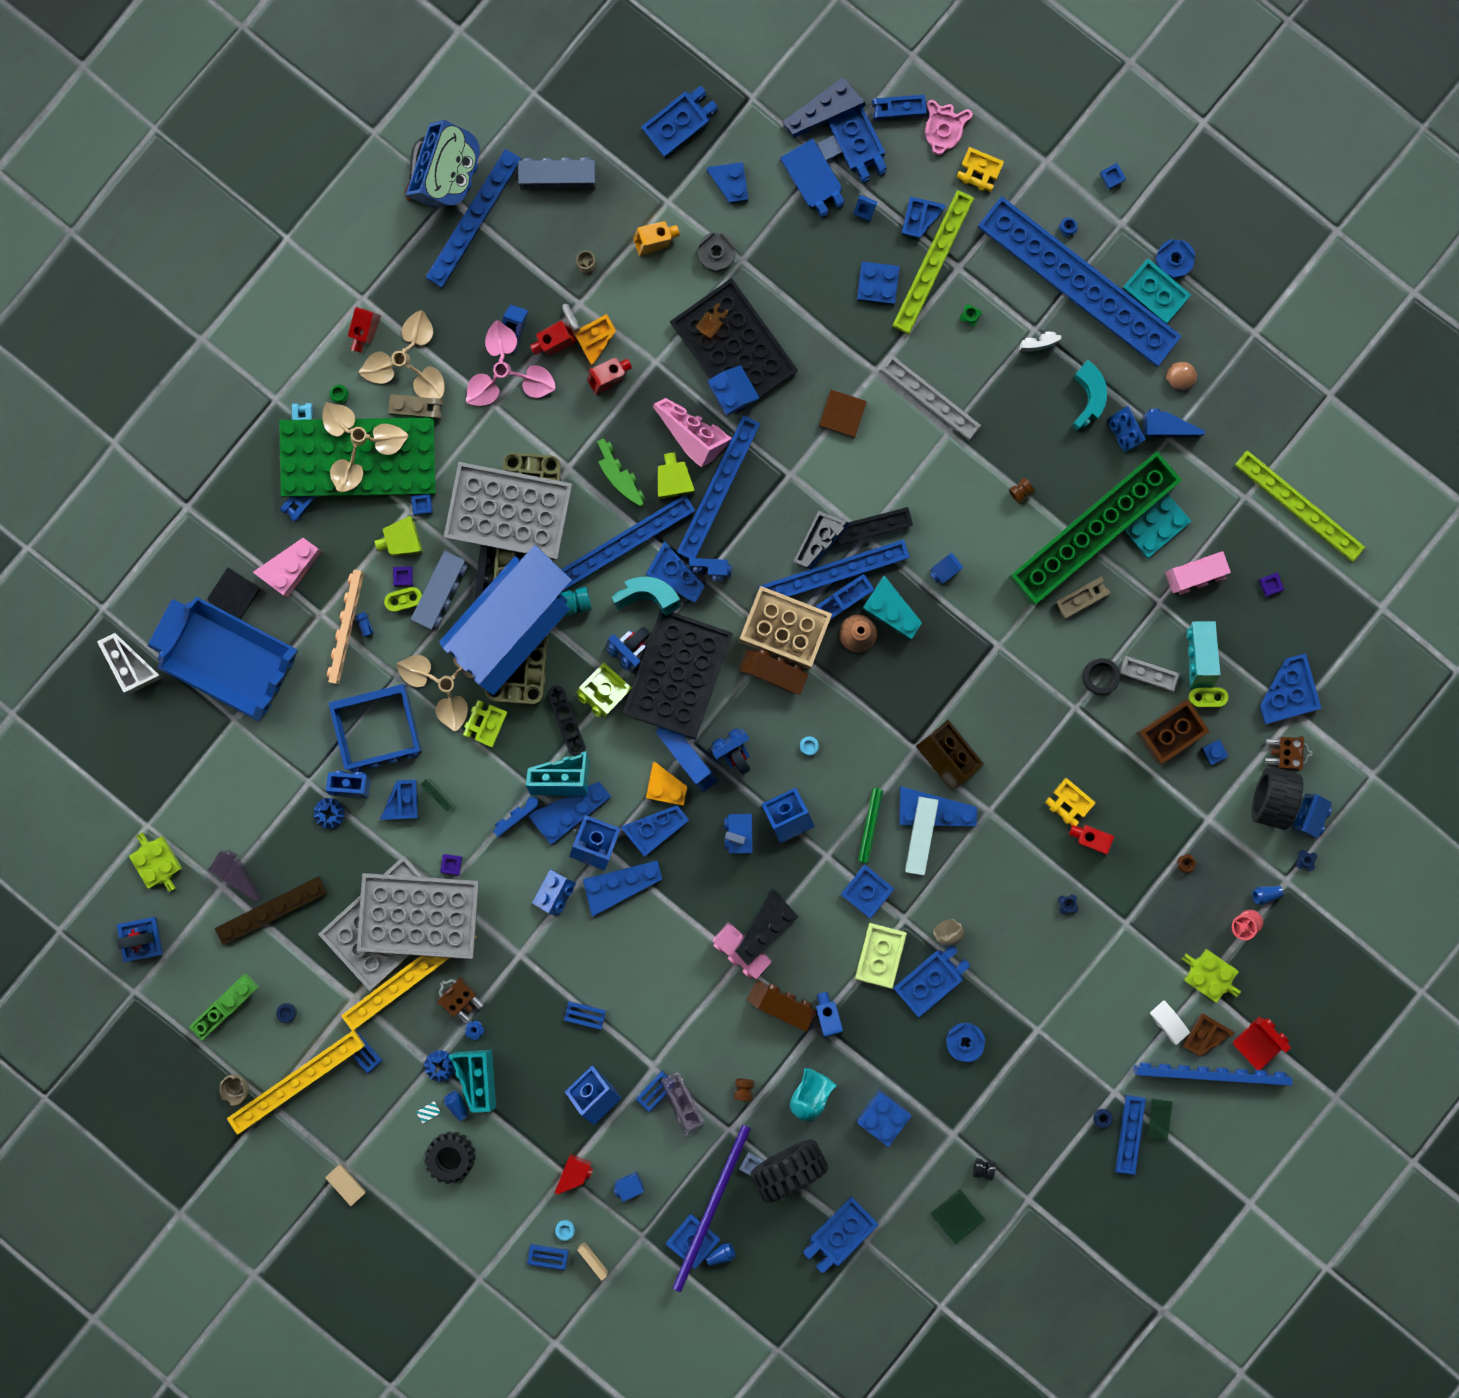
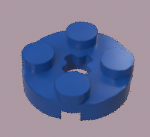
M1171 239L1159 248L1155 261L1157 266L1172 279L1180 278L1188 274L1193 268L1195 252L1188 242ZM1172 254H1173L1174 256L1179 255V257H1180V258L1178 259L1179 263H1176V262L1173 263V262L1171 261V259H1172V256H1171V255H1172Z
M969 1022L959 1023L952 1027L946 1036V1046L949 1053L955 1059L971 1062L979 1058L983 1053L985 1037L977 1026ZM962 1038H970L969 1047L961 1046Z

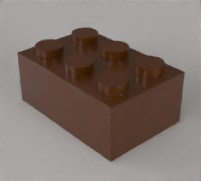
M1183 700L1136 733L1156 763L1163 764L1210 731L1189 700Z

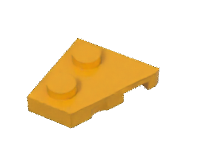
M605 314L580 328L578 333H573L592 365L616 330L608 315Z
M653 762L646 798L684 806L687 786L659 764Z

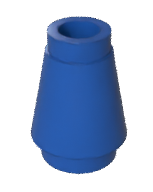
M1281 886L1257 887L1252 891L1253 900L1257 905L1263 906L1283 897V890Z
M453 1091L443 1098L445 1101L444 1105L458 1121L465 1119L469 1115L462 1096L457 1091Z
M723 1243L706 1256L708 1265L713 1266L731 1262L736 1257L733 1246L730 1243Z

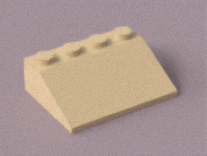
M760 586L738 643L758 651L762 649L771 653L770 655L773 657L783 658L791 664L799 665L810 671L832 614Z

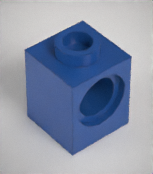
M637 1171L616 1180V1187L613 1188L617 1198L621 1197L623 1202L643 1193L645 1190Z

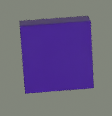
M393 567V586H414L413 567Z
M1278 572L1258 579L1265 597L1284 590Z
M443 854L440 873L459 876L463 856Z

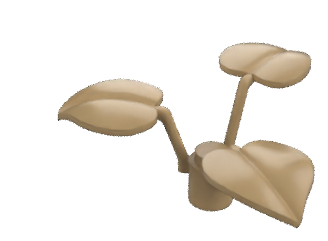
M420 310L412 314L402 327L403 339L412 343L408 347L403 348L402 351L394 352L391 358L383 352L371 354L359 370V374L371 382L385 384L394 378L392 367L395 365L402 368L407 367L419 375L413 382L414 391L418 396L441 399L445 391L442 374L436 368L430 366L426 367L421 373L410 365L411 359L407 354V351L414 347L415 343L425 345L433 337V326L425 312Z
M326 402L323 408V424L326 431L335 437L341 436L344 432L351 433L353 451L350 463L344 459L338 460L332 465L330 470L331 480L336 490L347 492L358 486L363 478L362 467L353 464L358 446L364 445L366 439L371 442H375V448L379 453L392 455L400 450L407 440L408 434L394 425L381 424L374 428V438H372L369 434H366L363 428H352L355 423V415L351 409L343 405Z
M412 655L398 662V672L409 685L422 687L426 684L427 677L438 683L441 691L447 693L448 699L444 698L438 702L436 715L443 724L453 731H457L467 717L468 706L463 697L455 696L452 698L450 691L454 687L455 677L461 671L469 678H474L472 674L468 671L466 672L456 662L455 657L454 664L459 669L451 677L443 676L440 679L428 674L431 670V664L422 655Z

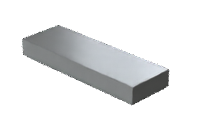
M1124 656L1120 668V675L1171 692L1175 691L1180 673L1128 656Z

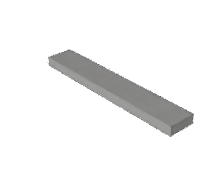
M893 355L881 367L880 371L968 441L981 427L978 422Z

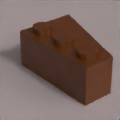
M762 649L759 652L746 650L738 671L750 674L757 679L764 680L791 693L801 694L809 675L803 671V667L793 664V667L787 665V660L780 657L776 659L771 658V653Z
M757 979L747 1000L759 1010L807 1032L817 1013L812 1008L813 1004L804 999L799 1001L794 994L788 991L783 993L780 991L781 988L771 983L768 985Z

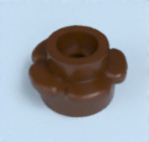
M1190 854L1180 856L1177 860L1178 869L1181 872L1190 873L1196 867V860Z

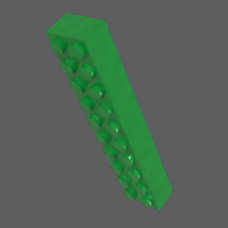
M1158 451L1155 452L1016 569L1008 578L1032 606L1037 604L1180 483L1182 479Z

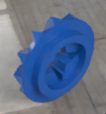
M324 798L314 808V818L317 824L323 828H335L344 819V807L334 798ZM331 805V812L336 814V816H330L327 819L326 814L321 811L328 810Z
M442 1050L434 1051L426 1058L424 1064L425 1072L431 1080L441 1082L453 1075L455 1067L452 1060L450 1061L448 1052ZM444 1059L443 1067L445 1070L440 1069L435 1073L437 1066L434 1063H439Z

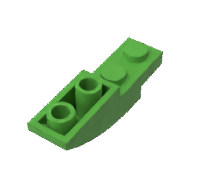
M604 438L597 441L605 458L599 461V465L607 479L623 497L640 508L644 507L643 501H645V497L642 491H637L634 485L637 483L634 474H629L628 470L619 471L622 469L619 460H614L611 454L614 452L610 441L606 443Z
M245 973L198 1017L189 1028L203 1041L230 1017L259 986Z

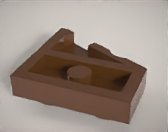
M1201 1013L1182 1046L1196 1055L1202 1056L1212 1047L1219 1045L1224 1039L1233 1036L1235 1032Z

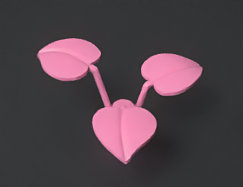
M496 320L489 328L485 340L486 349L490 355L497 356L501 354L499 362L493 368L494 378L491 381V378L486 374L473 376L468 384L466 402L476 406L491 404L498 398L500 393L498 386L494 384L497 378H505L509 375L525 378L522 387L524 392L530 397L539 398L555 391L556 387L552 375L542 366H530L527 369L526 375L511 371L510 365L503 361L504 353L509 354L515 350L517 337L509 327Z

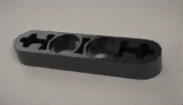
M553 686L549 689L548 697L568 751L573 756L581 755L582 752H585L586 747L567 694L561 686ZM555 689L562 691L560 695L561 701L566 700V703L559 704L556 707L554 703H558L556 697H552ZM561 707H567L569 710V715L565 718L560 717L558 714V710ZM570 724L576 728L575 733L571 736L565 733V727ZM579 736L576 742L578 745H582L580 753L572 751L574 744L573 741L569 743L568 739Z

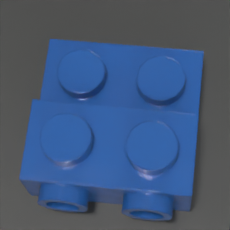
M689 558V569L693 570V573L702 574L705 570H708V578H712L713 582H723V579L731 578L732 565H728V560Z

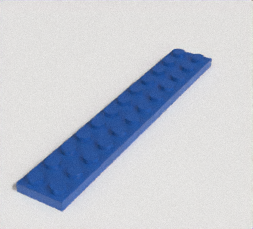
M1001 196L977 228L1156 367L1160 365L1182 337Z

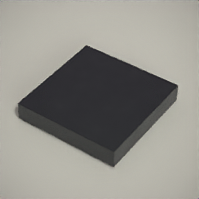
M227 567L207 600L241 620L261 588Z

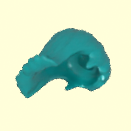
M805 1068L802 1082L795 1090L790 1101V1109L794 1116L805 1122L816 1120L822 1114L830 1093L837 1085L824 1074H820L810 1068Z

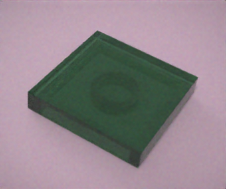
M425 779L421 783V786L446 812H451L457 808L432 779Z
M958 1189L930 1213L955 1244L985 1220L961 1189Z

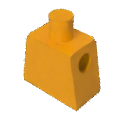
M663 221L638 227L633 240L640 257L668 247L672 238L679 237L680 233L677 225L668 227L667 223Z

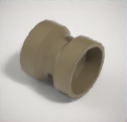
M582 251L577 255L576 263L579 271L584 274L592 273L596 268L594 255L590 251Z

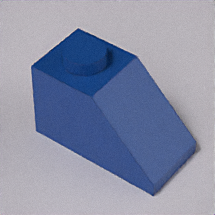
M510 305L503 316L502 323L509 327L517 337V346L513 353H516L525 328L528 310Z
M951 552L930 569L932 572L930 576L935 583L939 582L942 585L962 570L963 566Z

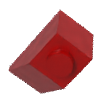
M570 1153L554 1193H563L583 1184L585 1179L589 1180L593 1171L590 1168L592 1162Z

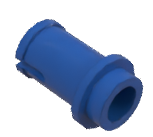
M362 612L354 616L356 619L354 621L358 623L363 638L375 633L368 620L369 615Z

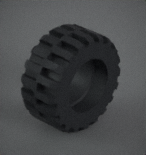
M809 1139L790 1146L761 1162L751 1170L750 1177L762 1200L766 1203H771L794 1194L821 1178L828 1171V1164L817 1142Z

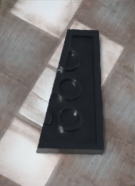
M774 888L768 893V897L762 903L759 912L752 920L749 929L745 932L735 949V952L747 966L798 918L797 914Z

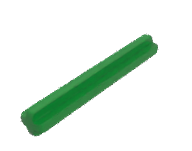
M879 788L872 789L858 859L862 863H868L883 793V790Z

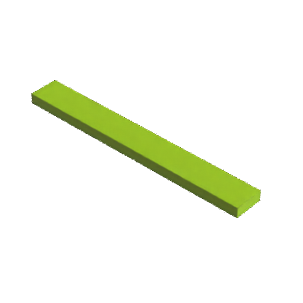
M957 190L892 325L893 328L905 334H910L971 207L974 197Z
M1248 450L1245 451L1234 465L1350 562H1354L1366 548Z

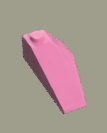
M667 398L653 405V408L685 453L700 467L713 462L732 440L718 426L714 424L712 426L702 422L703 418L698 415L693 417L687 414L685 408Z

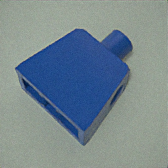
M828 992L817 994L819 1005L816 1006L824 1038L843 1033L835 1001L830 1002ZM829 1009L831 1016L826 1017L824 1010Z

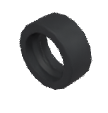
M1105 658L1092 660L1086 665L1082 674L1083 684L1087 690L1098 695L1107 694L1115 690L1120 683L1121 677L1117 665ZM1099 665L1108 667L1113 676L1111 683L1104 688L1096 687L1090 679L1092 669Z

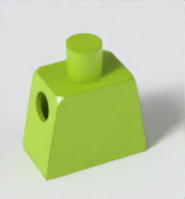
M675 453L664 454L665 465L658 466V498L665 499L694 494V487L685 462L677 463Z
M411 516L383 529L385 538L375 540L377 551L388 549L392 557L423 553L415 522Z

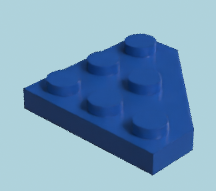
M1306 653L1284 660L1259 705L1264 724L1322 709Z

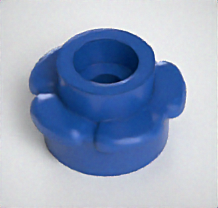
M1064 218L1062 223L1059 224V230L1063 232L1064 236L1074 235L1078 230L1077 222L1072 218Z
M470 1021L466 1025L465 1034L472 1040L479 1039L484 1033V1028L479 1021Z

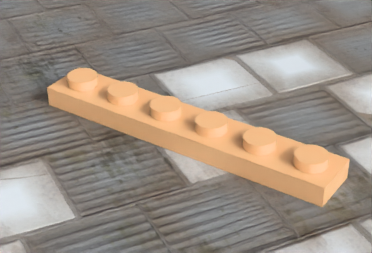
M354 570L353 574L350 573L348 585H350L349 592H346L344 596L346 606L345 610L340 614V622L342 624L335 636L337 646L332 650L331 659H333L332 667H329L327 671V678H329L328 682L340 684L364 578V572Z

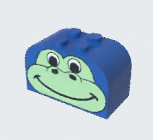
M446 120L430 123L405 196L432 208L460 203L470 190L472 176L478 168L477 161L480 148L476 137L469 131Z

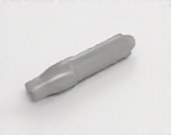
M563 304L562 310L568 319V324L575 333H578L580 328L577 319L569 305Z

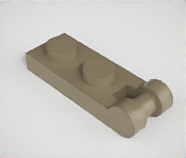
M390 394L388 413L442 419L440 410L441 406H443V399ZM428 405H433V411H428Z
M1102 576L1055 602L1064 619L1111 593L1109 588L1106 589ZM1097 586L1100 593L1095 594L1092 588Z

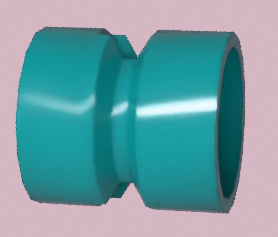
M587 587L578 588L575 593L571 590L560 593L568 600L567 605L570 610L565 614L566 617L576 615L577 611L581 613L592 611Z

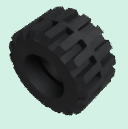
M450 1131L446 1132V1134H440L430 1143L425 1152L426 1159L424 1162L427 1164V1172H431L433 1179L436 1177L440 1183L445 1181V1184H450V1182L454 1184L459 1180H463L473 1168L476 1155H474L475 1148L471 1146L472 1142L466 1139L467 1136L464 1134L461 1136L459 1132L451 1133ZM446 1147L456 1149L461 1156L459 1166L449 1168L443 1165L439 1157L440 1151Z

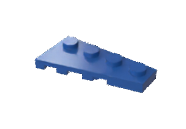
M657 860L583 879L592 916L662 880V875Z

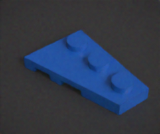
M664 541L646 575L664 581L676 593L696 603L705 586Z
M676 805L623 825L621 828L645 857L688 822L689 819Z

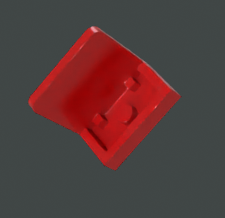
M1258 1017L1233 1040L1235 1048L1257 1070H1261L1280 1051L1286 1053L1291 1049L1288 1044V1038L1283 1033L1278 1034L1274 1029L1276 1027L1275 1024L1268 1018L1265 1020Z

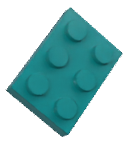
M1148 258L1122 288L1166 324L1191 296L1189 292Z
M1167 493L1123 531L1148 559L1192 521Z

